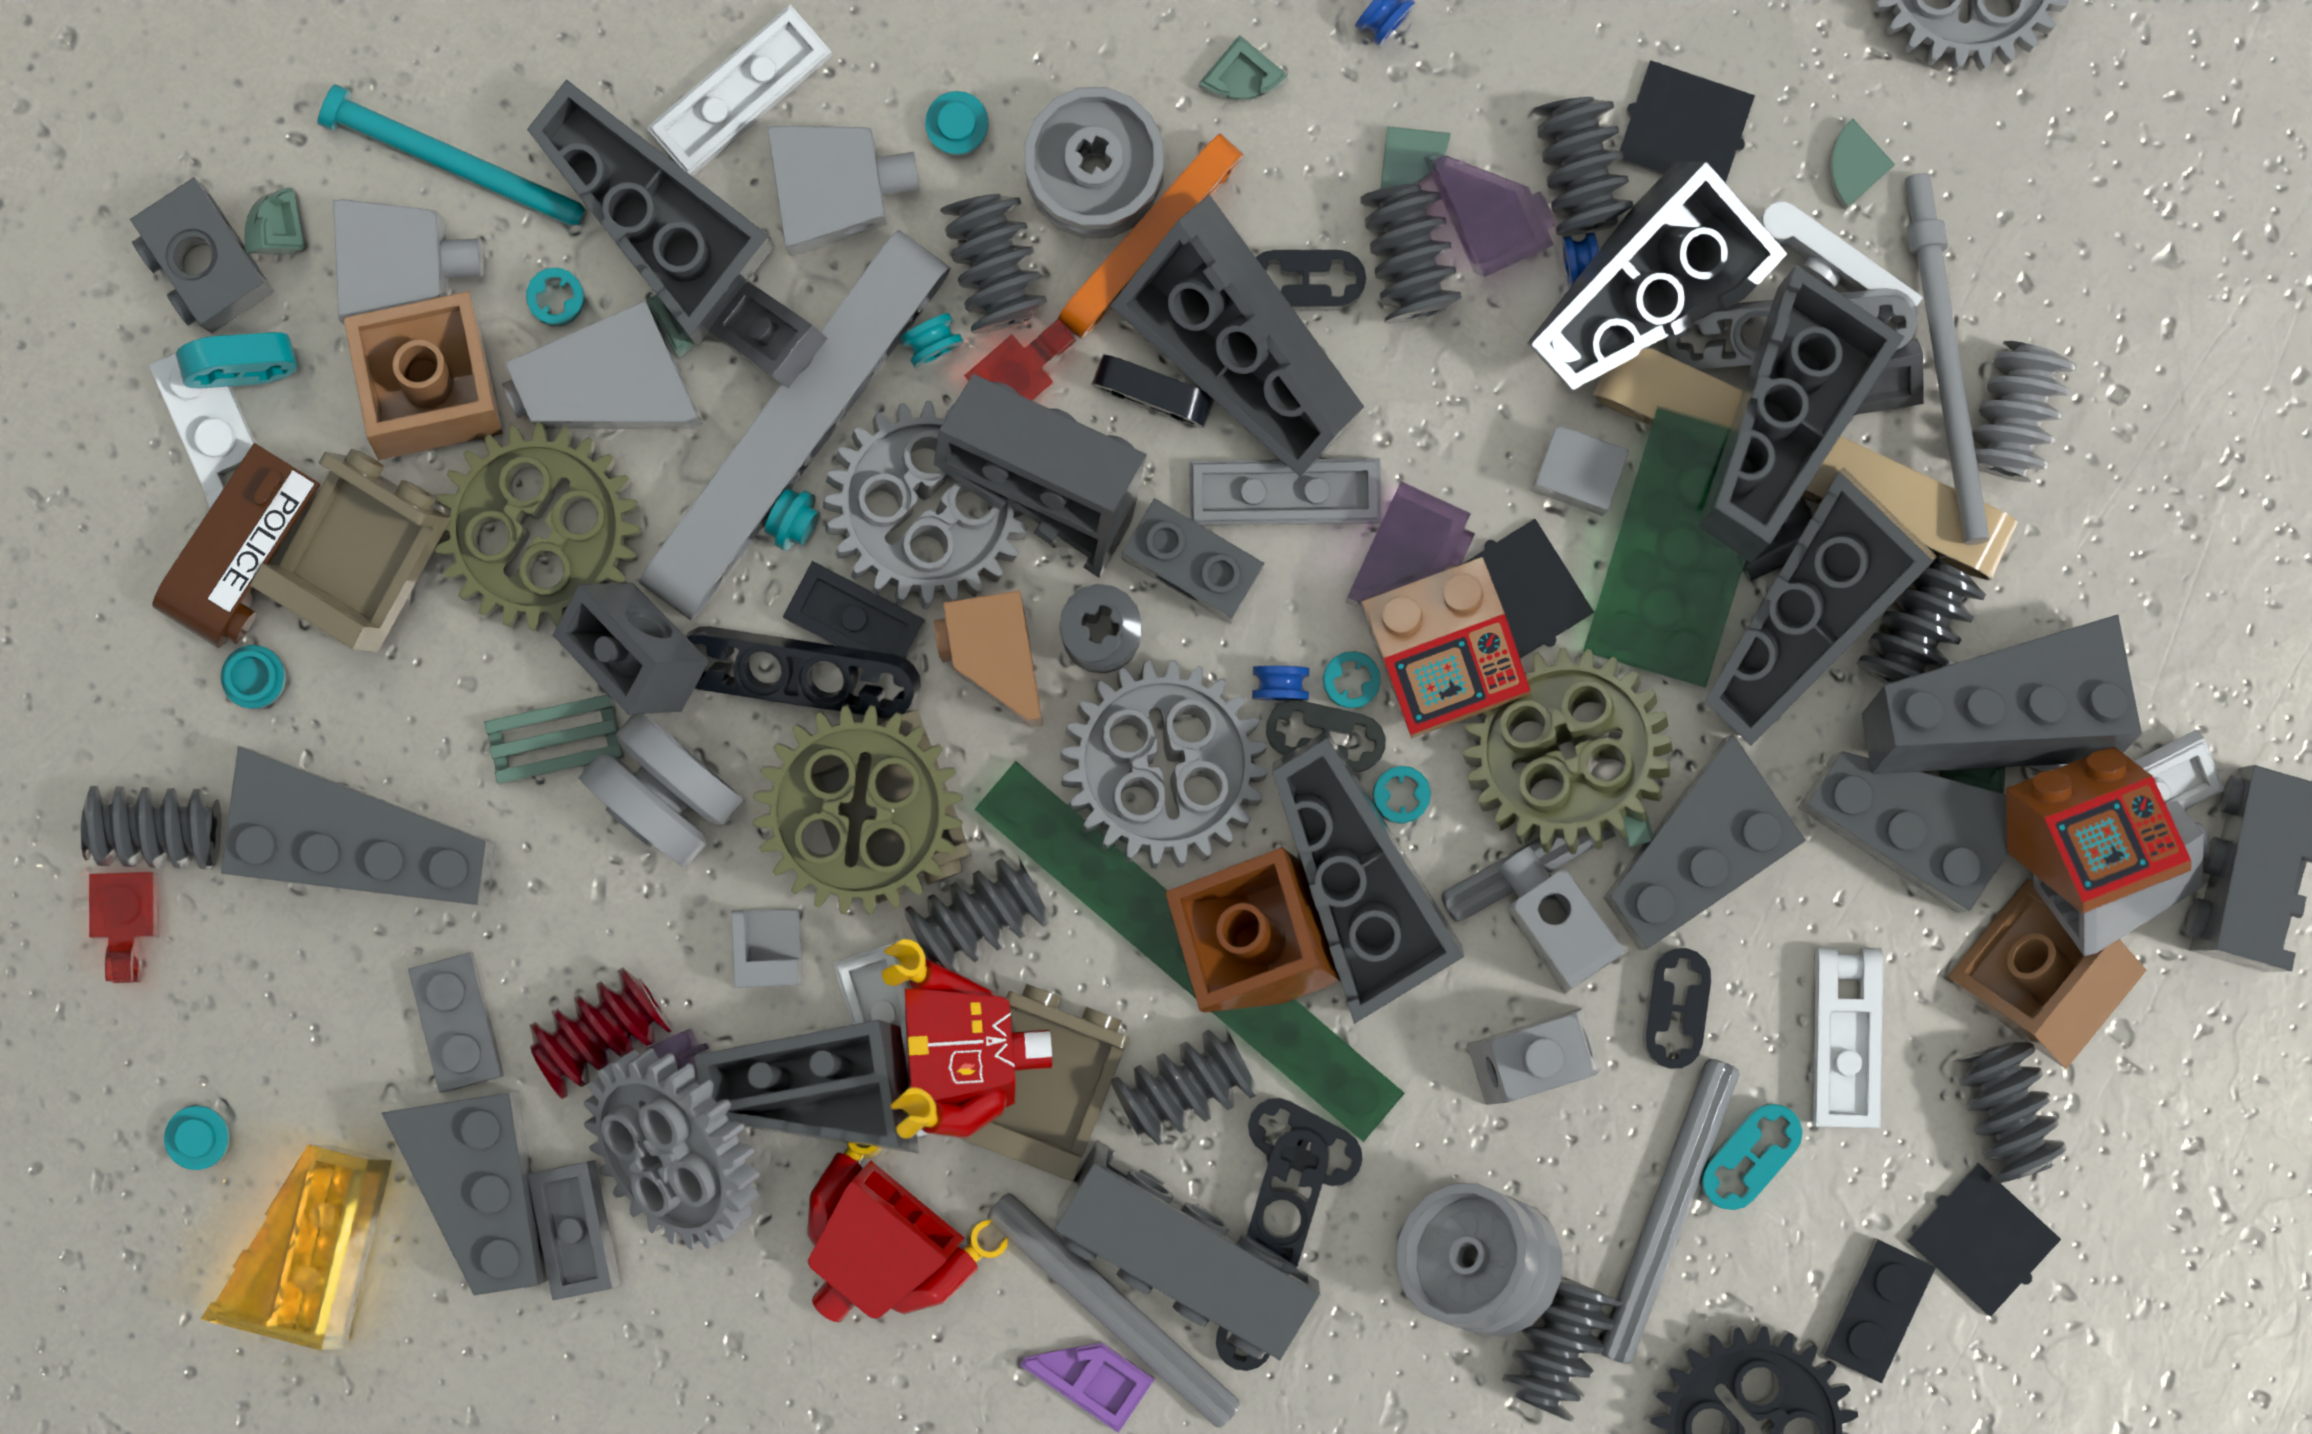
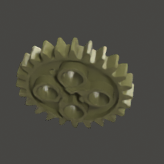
M536 423L532 440L525 441L520 430L514 425L510 426L509 445L502 447L491 435L485 436V443L489 455L481 459L475 453L466 450L463 454L471 467L468 474L465 475L451 470L446 474L459 488L456 495L437 494L436 500L451 509L449 517L451 520L444 531L449 533L450 539L437 545L434 550L438 555L454 556L456 559L443 572L445 578L448 580L467 578V582L461 588L458 595L462 600L468 601L479 594L484 595L479 608V614L484 617H489L499 606H502L503 625L512 628L520 614L524 613L526 614L529 629L533 632H539L544 614H549L555 626H558L579 584H605L608 580L615 583L628 582L616 566L619 560H638V555L623 545L625 538L642 535V529L637 525L625 522L624 516L638 510L640 505L637 500L620 499L618 496L631 484L630 479L626 475L610 479L607 477L616 462L611 454L602 456L595 462L591 460L596 445L591 438H586L576 449L571 448L572 431L569 428L563 427L555 441L551 442L549 441L546 427L542 423ZM525 468L540 470L543 476V486L540 493L530 500L516 499L512 492L514 476ZM562 479H568L570 486L567 492L551 508L545 519V523L552 529L551 534L546 540L535 536L526 548L527 550L515 575L512 577L506 576L505 569L507 565L517 556L529 539L530 532L523 527L525 520L529 516L539 520L548 509V505L554 496L555 488ZM579 501H589L594 503L597 509L598 518L591 530L583 534L570 532L566 526L565 518L568 509ZM491 522L505 523L509 530L507 546L501 552L494 555L482 553L478 545V536L482 528ZM545 555H556L561 558L564 573L561 580L550 588L537 587L532 579V569L535 562Z
M1560 648L1556 665L1547 666L1544 658L1537 652L1533 654L1534 671L1528 674L1525 673L1532 695L1477 714L1484 723L1466 724L1465 731L1468 739L1480 744L1463 750L1465 763L1479 767L1469 773L1467 779L1471 789H1486L1477 799L1482 812L1500 807L1494 818L1497 829L1502 831L1513 823H1518L1516 837L1519 844L1524 845L1536 832L1540 834L1543 852L1546 853L1550 852L1557 837L1565 838L1570 854H1576L1579 839L1584 836H1588L1595 848L1600 850L1603 848V830L1610 828L1617 836L1624 839L1627 835L1623 818L1629 815L1641 822L1647 820L1645 808L1640 800L1642 798L1651 801H1660L1662 799L1661 788L1651 778H1667L1671 774L1669 763L1657 757L1673 751L1671 737L1657 734L1669 726L1667 715L1665 712H1650L1658 703L1653 689L1636 694L1641 684L1639 673L1636 670L1628 673L1620 680L1618 679L1619 665L1617 658L1613 656L1601 669L1595 668L1593 653L1590 649H1586L1579 664H1570L1566 649ZM1585 702H1596L1605 707L1601 717L1593 722H1581L1572 717L1576 708ZM1533 721L1544 726L1541 735L1533 741L1521 742L1511 737L1515 728L1524 722ZM1613 731H1621L1623 733L1622 737L1617 740L1607 738ZM1571 742L1576 756L1564 760L1559 745ZM1613 759L1625 765L1623 772L1613 780L1604 781L1591 775L1593 768L1603 760ZM1517 762L1528 763L1523 770L1517 771L1513 769L1514 764ZM1543 779H1554L1563 784L1561 792L1550 800H1539L1530 795L1535 784Z
M843 705L840 713V724L832 725L828 717L820 711L816 713L818 732L811 735L805 728L796 724L792 729L799 745L792 749L787 745L777 742L773 747L776 754L784 762L781 768L774 766L761 767L760 773L772 781L774 785L772 790L754 792L753 799L770 805V813L755 818L753 826L772 828L774 836L760 845V851L772 852L780 850L783 857L772 872L776 876L793 869L798 874L791 890L794 894L799 893L809 884L817 887L814 906L818 908L827 900L830 893L838 895L840 913L845 915L851 906L853 898H862L868 915L874 913L876 896L884 894L894 908L900 907L899 887L905 884L911 891L920 895L924 891L917 875L921 870L938 877L942 874L941 867L932 857L935 851L954 854L956 847L944 838L942 833L945 829L961 828L962 820L946 814V806L956 804L963 798L962 793L944 791L942 784L956 774L955 767L935 768L933 762L941 754L943 746L938 744L923 751L918 746L925 729L922 725L913 729L907 736L899 732L902 713L896 712L890 718L887 725L884 726L878 724L875 705L869 706L863 722H855L849 705ZM867 752L871 755L872 760L866 804L876 807L877 815L876 817H865L861 829L857 864L850 867L845 863V854L851 818L850 814L840 812V803L851 802L855 793L859 756L861 753ZM824 755L840 757L849 769L847 783L844 787L835 791H827L820 788L812 776L814 762ZM889 764L904 766L913 777L914 786L912 791L902 799L892 800L886 798L879 792L876 786L878 772ZM824 819L837 827L840 833V843L833 852L820 855L807 848L803 832L810 822ZM883 828L895 830L904 841L903 855L892 863H881L871 857L867 849V840L874 831Z

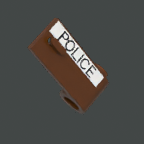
M253 443L166 574L154 596L153 608L216 648H221L228 640L238 644L249 631L257 612L250 608L253 600V595L250 592L253 588L250 586L261 564H269L320 487V484L258 444Z

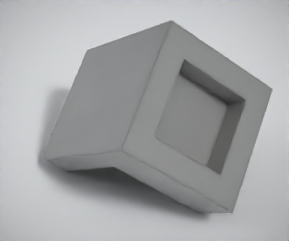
M1558 426L1553 432L1540 472L1534 480L1531 491L1603 516L1609 509L1629 450L1569 428Z
M797 909L731 911L734 988L803 985L800 912Z

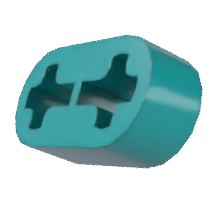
M282 332L204 337L184 344L175 353L183 384L188 388L202 389L271 383L290 376L298 368L290 337Z
M1767 1103L1756 1106L1742 1119L1706 1163L1700 1179L1702 1193L1710 1203L1722 1209L1737 1210L1746 1207L1755 1200L1794 1155L1801 1144L1803 1131L1800 1120L1794 1112L1783 1105ZM1782 1117L1786 1124L1781 1132L1787 1138V1141L1782 1147L1770 1143L1756 1156L1750 1150L1762 1136L1761 1130L1756 1126L1761 1118L1775 1121ZM1746 1157L1751 1164L1741 1174L1739 1179L1745 1186L1743 1193L1738 1196L1732 1192H1727L1720 1197L1715 1191L1720 1185V1180L1714 1175L1717 1168L1722 1166L1732 1170Z

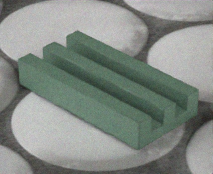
M609 694L484 721L486 734H488L490 741L491 758L494 760L496 769L494 772L497 784H505L587 766L599 753L610 754L617 759L624 758L623 749L619 745L616 735L619 730L612 697ZM601 711L602 722L504 743L502 732ZM606 735L607 747L509 767L507 756Z

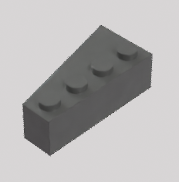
M566 79L527 130L697 346L775 246L767 233Z
M1210 194L1175 223L1110 305L1299 477L1332 446L1364 408L1359 398Z
M2118 614L1886 684L1861 713L1872 774L2069 764L2085 758L2095 751L2106 750L2113 746L2124 753L2142 734Z
M1328 730L1274 762L1272 774L1355 1024L1464 957L1463 947Z
M1097 1140L1058 1205L1055 1231L1063 1235L1060 1241L1061 1244L1074 1254L1088 1261H1094L1096 1256L1099 1255L1119 1267L1116 1274L1122 1281L1143 1293L1150 1294L1154 1287L1176 1300L1173 1308L1186 1319L1204 1327L1211 1320L1230 1331L1229 1341L1243 1352L1258 1359H1262L1264 1354L1268 1353L1281 1361L1320 1296L1319 1280L1247 1235L1242 1234L1236 1243L1226 1237L1230 1228L1217 1215L1199 1204L1185 1202L1184 1206L1180 1208L1171 1202L1174 1195L1163 1186L1165 1182L1144 1169H1140L1139 1172L1129 1170L1128 1173H1125L1110 1163L1116 1151Z

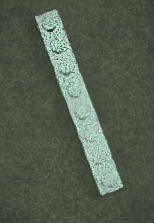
M1015 761L974 810L1196 999L1165 891L1168 890L1133 860L1130 863L1125 862V854L1115 845L1104 851L1101 848L1104 836L1096 829L1084 833L1082 828L1086 820L1075 811H1070L1065 802ZM1295 999L1277 1005L1212 1012L1363 1142L1405 1094Z

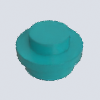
M951 91L940 95L931 103L926 113L925 128L930 141L937 149L949 155H965L974 151L983 143L988 133L989 121L985 107L975 96L962 91Z
M788 488L780 495L768 516L764 529L765 534L775 538L776 547L787 551L795 542L803 546L809 540L820 518V512L813 509L816 500L814 494L807 490L799 494Z
M247 645L236 649L227 657L221 669V685L225 694L232 702L244 708L260 709L272 704L278 699L285 687L286 672L281 659L273 651L263 646Z
M190 1106L178 1111L169 1120L164 1133V1144L170 1158L179 1166L189 1170H202L214 1166L224 1157L230 1143V1132L224 1118L217 1111L205 1106Z

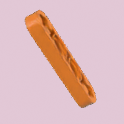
M1218 134L1075 293L1058 315V319L1080 339L1085 338L1112 309L1110 305L1175 223L1207 195L1210 194L1212 196L1239 165L1245 154L1222 134Z

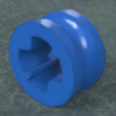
M1373 0L1360 16L1355 27L1360 31L1364 29L1372 31L1374 34L1373 42L1379 47L1397 30L1416 3L1413 0Z
M1595 232L1586 233L1585 239L1582 241H1574L1571 236L1562 237L1563 259L1569 288L1599 251Z
M1253 666V675L1259 679V687L1256 690H1252V699L1266 701L1309 700V692L1305 691L1302 687L1303 679L1309 677L1308 667Z

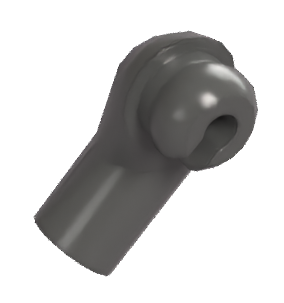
M1800 497L1770 545L1752 563L1737 554L1739 564L1749 582L1783 567L1812 518L1811 509L1802 497Z

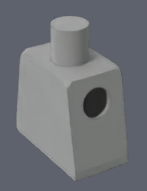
M826 126L767 127L785 247L790 256L802 254L886 225L887 219L883 195L920 190L914 152L877 157L871 128Z
M343 199L333 200L338 317L343 325V318L448 296V278L483 276L484 261L481 239L446 240L445 221L437 211Z
M1530 846L1498 867L1519 897L1509 906L1510 914L1564 994L1625 952L1565 868L1550 876ZM1545 900H1556L1565 912L1564 922L1557 925L1548 924L1539 912L1540 903Z
M1583 1008L1467 1043L1486 1105L1515 1101L1592 1077L1602 1070Z

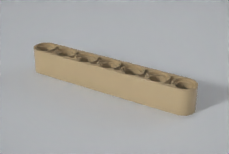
M1647 347L1639 351L1638 356L1602 374L1592 397L1623 415L1721 459L1743 390ZM1842 436L1839 437L1801 496L1802 498L1820 505L1839 470L1845 468L1937 556V559L1971 576L1987 581L1992 580L2017 525L2016 519L1984 503L1990 540L1982 544L1965 545L1954 488Z

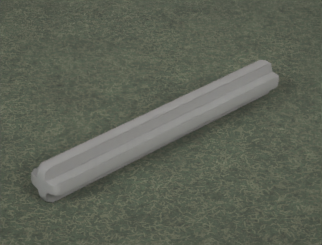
M1709 1059L1705 1062L1617 1296V1300L1622 1301L1623 1305L1613 1307L1610 1318L1615 1324L1612 1330H1605L1602 1336L1601 1343L1605 1348L1601 1354L1606 1358L1622 1364H1629L1634 1358L1738 1081L1739 1069L1733 1065L1717 1059Z
M1007 1193L1003 1195L991 1208L987 1217L996 1228L1214 1426L1221 1428L1237 1413L1240 1402L1228 1389L1087 1261L1064 1247L1060 1242L1061 1238L1013 1194Z

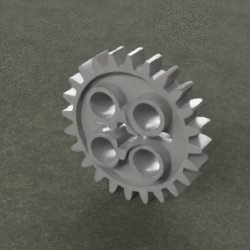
M1879 0L1873 7L1874 13L1893 11L1896 17L1886 32L1888 35H1892L1906 29L1911 34L1904 50L1907 53L1915 50L1921 43L1929 46L1928 65L1933 66L1945 52L1951 54L1953 72L1960 71L1968 56H1973L1979 72H1984L1990 66L1992 52L1996 53L2005 66L2011 64L2016 58L2014 42L2020 48L2030 53L2038 45L2032 28L2038 32L2049 34L2056 26L2053 18L2045 10L2062 12L2067 7L2069 1L2010 0L2012 3L2011 15L1998 17L1992 15L1986 9L1983 0H1969L1970 20L1968 23H1962L1959 20L1962 0H1950L1949 6L1944 9L1929 7L1923 0Z
M932 401L925 402L920 418H913L905 403L899 404L896 423L891 424L882 413L877 412L873 418L875 435H871L866 430L856 427L853 431L852 439L859 451L840 447L837 451L836 459L847 471L829 470L826 479L829 485L841 491V493L825 496L823 501L824 509L840 513V516L827 523L826 533L829 535L846 536V539L837 547L835 553L837 559L856 555L858 561L854 566L851 577L855 580L871 571L876 575L872 588V593L875 595L883 591L888 584L896 586L897 605L904 603L910 590L919 593L923 609L929 608L934 592L941 591L946 602L957 601L958 586L961 585L974 598L979 596L982 590L979 575L982 574L997 583L1003 572L995 558L1014 562L1019 553L1006 538L1024 539L1029 527L1013 519L1014 516H1021L1024 513L1008 502L999 510L985 500L989 511L987 515L978 519L965 517L958 510L955 499L961 494L974 492L961 483L956 482L942 495L936 513L930 509L925 511L896 543L888 544L886 542L885 536L911 516L918 497L923 500L930 498L949 476L942 470L931 474L919 471L913 465L910 455L915 450L921 448L936 451L939 429L954 404L949 408L944 419L936 418ZM874 491L888 492L898 502L899 510L892 516H877L866 506L865 497ZM924 535L933 537L941 544L944 556L935 562L921 561L911 551V540Z
M1171 660L1165 677H1157L1150 661L1144 662L1141 680L1135 681L1125 668L1119 669L1117 674L1119 689L1117 691H1114L1109 685L1100 681L1096 685L1095 692L1101 704L1098 706L1085 700H1081L1077 711L1088 722L1087 725L1068 723L1065 734L1080 743V745L1062 748L1060 760L1077 765V769L1062 775L1061 786L1077 787L1081 791L1070 800L1068 808L1070 811L1089 809L1091 814L1085 821L1082 830L1084 833H1088L1102 826L1107 831L1101 847L1104 851L1113 847L1119 840L1126 843L1125 862L1130 863L1136 857L1138 851L1143 849L1148 850L1149 863L1153 869L1157 868L1163 852H1171L1177 867L1182 868L1186 863L1187 849L1193 847L1203 861L1208 860L1211 856L1209 839L1213 837L1223 846H1230L1234 838L1227 825L1228 822L1246 829L1251 818L1240 805L1259 806L1263 798L1259 791L1249 786L1251 782L1265 780L1268 775V769L1251 763L1252 759L1263 755L1267 749V743L1248 741L1247 738L1258 727L1259 719L1247 718L1239 720L1237 714L1246 699L1242 695L1225 702L1221 698L1226 684L1225 679H1219L1209 689L1202 686L1203 667L1197 666L1188 680L1180 678L1176 660ZM1151 710H1158L1161 714L1166 759L1171 762L1178 761L1179 763L1175 766L1170 777L1173 798L1178 808L1179 817L1177 819H1170L1167 816L1164 779L1161 769L1159 767H1149L1153 763L1158 749L1154 728L1149 716ZM1182 715L1198 717L1204 723L1206 737L1197 742L1184 741L1175 733L1173 721ZM1122 724L1131 725L1141 732L1144 746L1134 752L1121 751L1112 743L1110 731ZM1195 776L1209 779L1216 787L1217 799L1207 805L1192 802L1185 793L1184 782ZM1132 786L1145 788L1152 794L1155 808L1144 815L1133 814L1123 806L1121 793Z
M649 1048L640 1055L636 1050H632L597 1072L599 1078L588 1085L593 1096L584 1101V1106L594 1116L584 1122V1127L598 1136V1140L589 1146L590 1151L604 1156L606 1164L599 1169L601 1175L613 1176L617 1185L614 1188L613 1195L616 1198L627 1195L631 1200L630 1215L634 1218L643 1212L647 1215L648 1229L652 1234L664 1227L670 1244H674L683 1238L688 1249H694L701 1243L706 1249L711 1248L719 1241L723 1242L743 1228V1222L755 1213L750 1204L757 1200L760 1194L750 1183L760 1177V1174L754 1167L745 1163V1159L754 1154L755 1151L753 1147L739 1142L737 1135L745 1129V1126L740 1122H730L727 1118L726 1113L731 1103L728 1100L716 1102L711 1097L713 1082L709 1079L699 1085L695 1082V1071L692 1064L689 1063L678 1071L673 1054L668 1053L659 1059L652 1048Z

